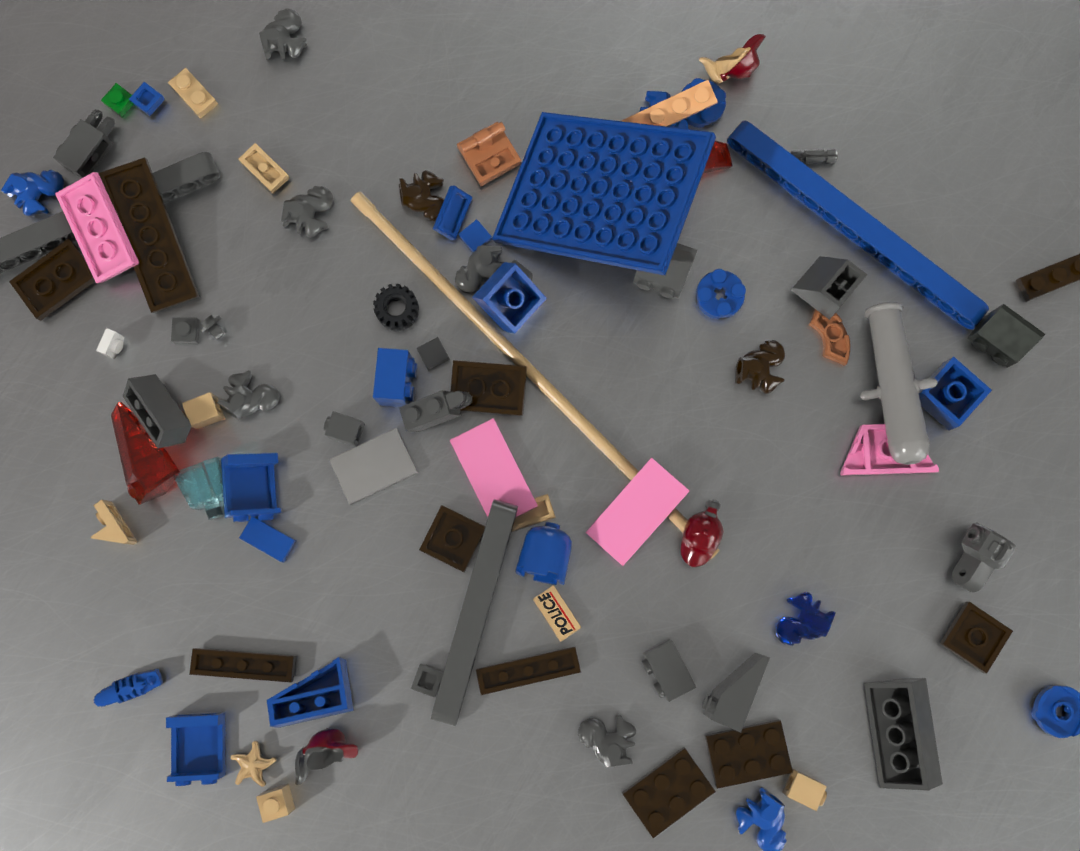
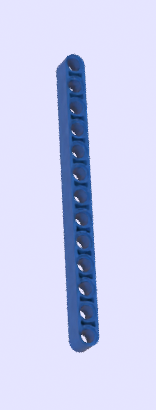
M742 121L727 138L728 145L734 151L963 327L971 330L974 329L989 311L988 305L750 122Z

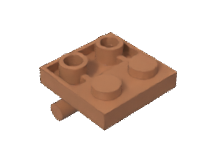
M496 122L487 128H483L457 144L458 150L480 186L522 164V160L504 132L506 129L502 122Z

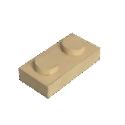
M184 68L168 82L200 119L218 105L213 96L187 68Z
M256 143L238 158L240 163L272 194L290 179L288 174Z

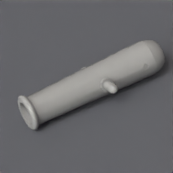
M885 302L871 306L866 309L864 314L870 323L879 386H877V389L861 392L860 397L862 400L876 398L881 400L888 449L892 458L900 464H916L927 457L930 444L928 434L926 433L919 393L920 390L935 387L937 380L935 378L923 380L915 378L901 317L904 307L898 302Z

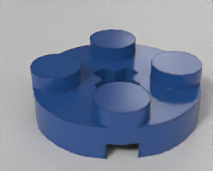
M696 78L687 84L681 92L706 80ZM709 81L718 103L685 118L689 125L704 128L705 125H713L721 119L726 107V93L714 82Z
M716 269L706 274L697 286L696 298L698 307L705 315L714 319L731 317L743 305L746 288L735 274L722 269ZM722 289L725 291L727 298H720L718 300L715 298L717 295L715 290L720 291Z
M1047 686L1035 698L1031 711L1033 719L1036 720L1038 726L1045 733L1051 736L1068 738L1079 735L1080 693L1068 686ZM1064 705L1063 711L1066 715L1064 717H1057L1056 708Z

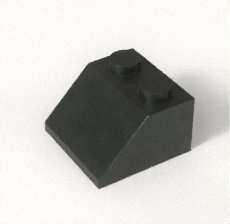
M1003 304L985 315L967 339L973 342L975 348L985 351L992 356L994 362L1008 368L1018 363L1045 336V333Z

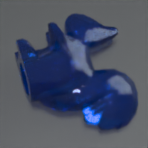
M803 592L795 598L787 599V602L798 608L800 612L798 618L783 617L778 621L776 636L781 643L793 646L794 644H800L802 638L814 640L827 636L836 612L830 611L826 614L819 610L821 600H817L811 605L812 594L809 592Z

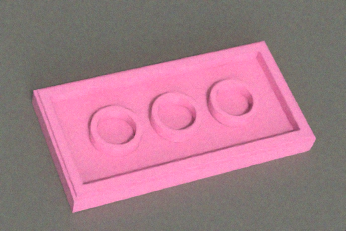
M92 172L55 193L96 284L103 283L139 264L99 173Z
M494 418L450 440L487 517L489 516L494 499L517 505L516 517L538 507Z
M651 458L585 533L624 566L690 490L656 460Z

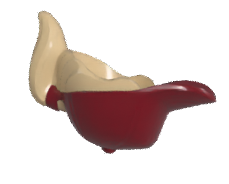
M764 34L754 35L742 48H737L731 55L722 56L716 61L707 57H701L699 61L705 66L709 77L715 83L720 84L729 78H749L760 64L757 49L766 36Z

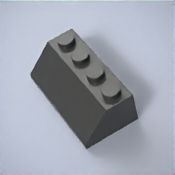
M926 678L864 683L880 788L929 791L942 785Z

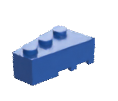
M338 657L332 663L320 670H316L302 681L294 683L267 700L270 727L281 728L354 711L346 660Z

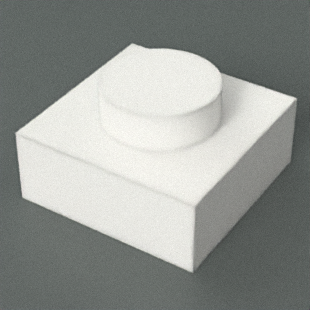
M106 328L96 351L115 359L116 355L123 348L124 337Z

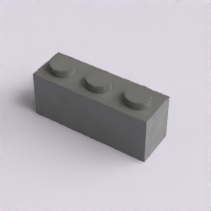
M157 375L128 378L123 398L156 447L163 448L185 443L192 425Z

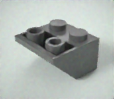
M820 256L791 291L830 320L867 274L848 259Z

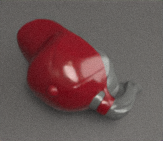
M708 500L705 505L707 509L693 515L685 525L681 542V556L689 566L699 567L706 564L722 540L724 531L717 517V511L721 506L716 500Z
M327 728L317 732L312 736L308 745L297 753L295 759V784H302L307 779L309 770L326 768L334 762H342L344 758H355L358 755V747L354 744H348L343 732L339 729Z

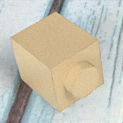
M211 392L182 403L185 410L182 413L189 419L191 427L195 429H201L225 419L223 411L217 403L218 397Z
M792 769L793 773H790L782 793L788 798L817 811L818 807L822 806L826 800L827 792L825 790L827 786Z
M289 784L266 790L256 797L263 823L287 816L295 810Z

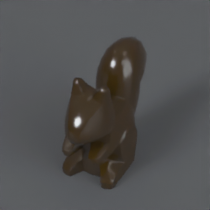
M428 170L422 172L421 179L417 173H414L413 183L407 184L403 178H399V193L402 206H407L415 212H424L425 218H428L430 221H436L444 198L431 196L430 190L443 186L444 179L437 177Z
M775 340L765 341V343L760 344V350L750 351L738 359L736 364V384L749 379L751 380L752 390L760 386L763 393L769 394L778 384L785 381L781 377L771 375L769 370L770 367L782 364L785 359L783 346Z

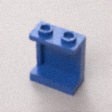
M278 453L227 454L221 458L225 518H233V522L249 521V517L258 516V521L273 520L274 515L281 513V508H277L274 465L278 463Z
M225 712L181 714L166 717V728H171V775L167 776V782H175V786L191 785V781L201 780L202 785L217 783V779L226 775Z

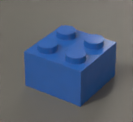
M504 262L472 296L503 331L513 334L523 326L547 299L516 263Z
M378 348L373 398L380 406L402 407L410 402H414L415 387H412V378L417 376V363H415L408 350Z
M952 357L943 362L929 377L935 378L937 385L933 388L920 390L919 398L921 407L949 431L959 427L992 390L960 361Z

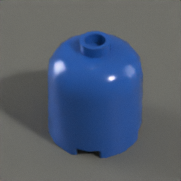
M546 522L545 526H536L527 532L515 570L516 574L522 577L525 576V573L534 575L533 580L541 583L557 585L558 581L562 585L565 584L572 542L564 531L559 530L560 525Z

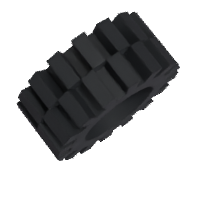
M389 284L387 289L381 288V293H377L375 296L376 301H373L374 313L384 327L387 326L390 330L395 328L397 331H401L402 327L405 329L409 328L408 325L410 323L413 325L415 317L417 318L419 315V305L412 290L410 291L405 285L401 287L400 284H396V286ZM393 299H400L405 302L406 307L401 315L393 316L388 313L387 306Z

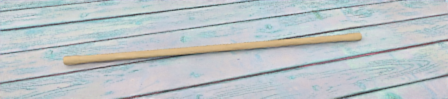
M357 192L352 197L351 202L515 365L527 366V377L630 480L637 475L639 471L376 209L375 205L362 192ZM674 508L667 517L684 532L688 520ZM718 548L714 552L710 560L720 551Z

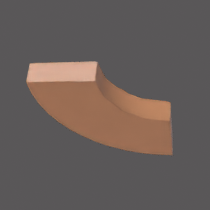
M815 309L809 326L817 330L822 338L824 345L822 356L844 366L847 365L850 356V338L847 335L842 319L835 313L829 320Z

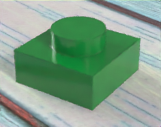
M117 83L101 99L108 108L120 117H123L134 105L129 100L132 94Z

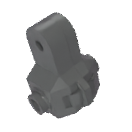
M973 523L961 542L964 553L952 571L953 582L969 592L981 590L994 569L1006 566L1016 549L1015 544L997 532L979 523Z

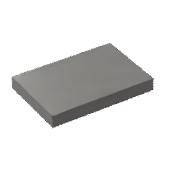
M397 428L329 459L350 505L418 473Z

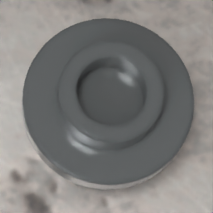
M213 315L209 316L201 323L203 326L200 330L203 334L209 330L216 339H219L225 334L217 324L222 318L220 316L216 318Z

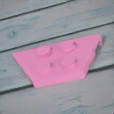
M870 424L859 427L840 475L937 473L939 468L937 464H933L929 455L916 464L905 465L897 463L892 458L888 449L885 424Z

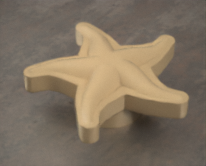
M258 741L252 742V750L248 755L233 754L230 757L231 760L237 761L241 767L235 781L237 785L241 784L243 779L251 777L261 787L265 786L266 781L263 779V770L276 762L275 757L266 759L261 755Z

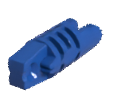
M153 669L112 682L111 686L102 689L94 696V703L98 707H105L106 705L108 706L116 702L120 704L144 695L163 683L159 669Z

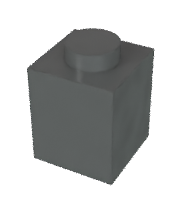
M333 411L331 417L328 416L325 421L324 431H326L325 435L330 439L357 447L365 423L359 419Z

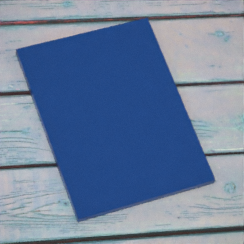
M542 112L492 240L499 244L666 275L716 135L714 132Z

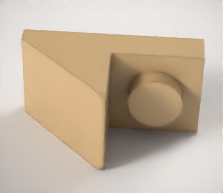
M100 500L93 505L97 510V519L106 527L90 538L132 545L138 542L112 501Z

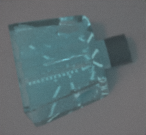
M217 456L172 473L191 509L201 510L205 508L208 520L223 516L220 502L224 501L220 457Z

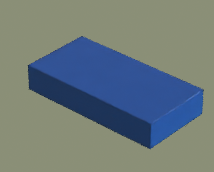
M450 186L433 230L450 240H456L472 196L456 186Z
M256 517L250 518L239 537L283 563L296 543V540L263 521H258Z

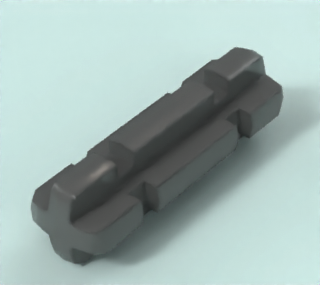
M824 149L804 150V152L801 150L791 151V154L804 164H823V161L835 163L838 158L836 149H827V151H824Z

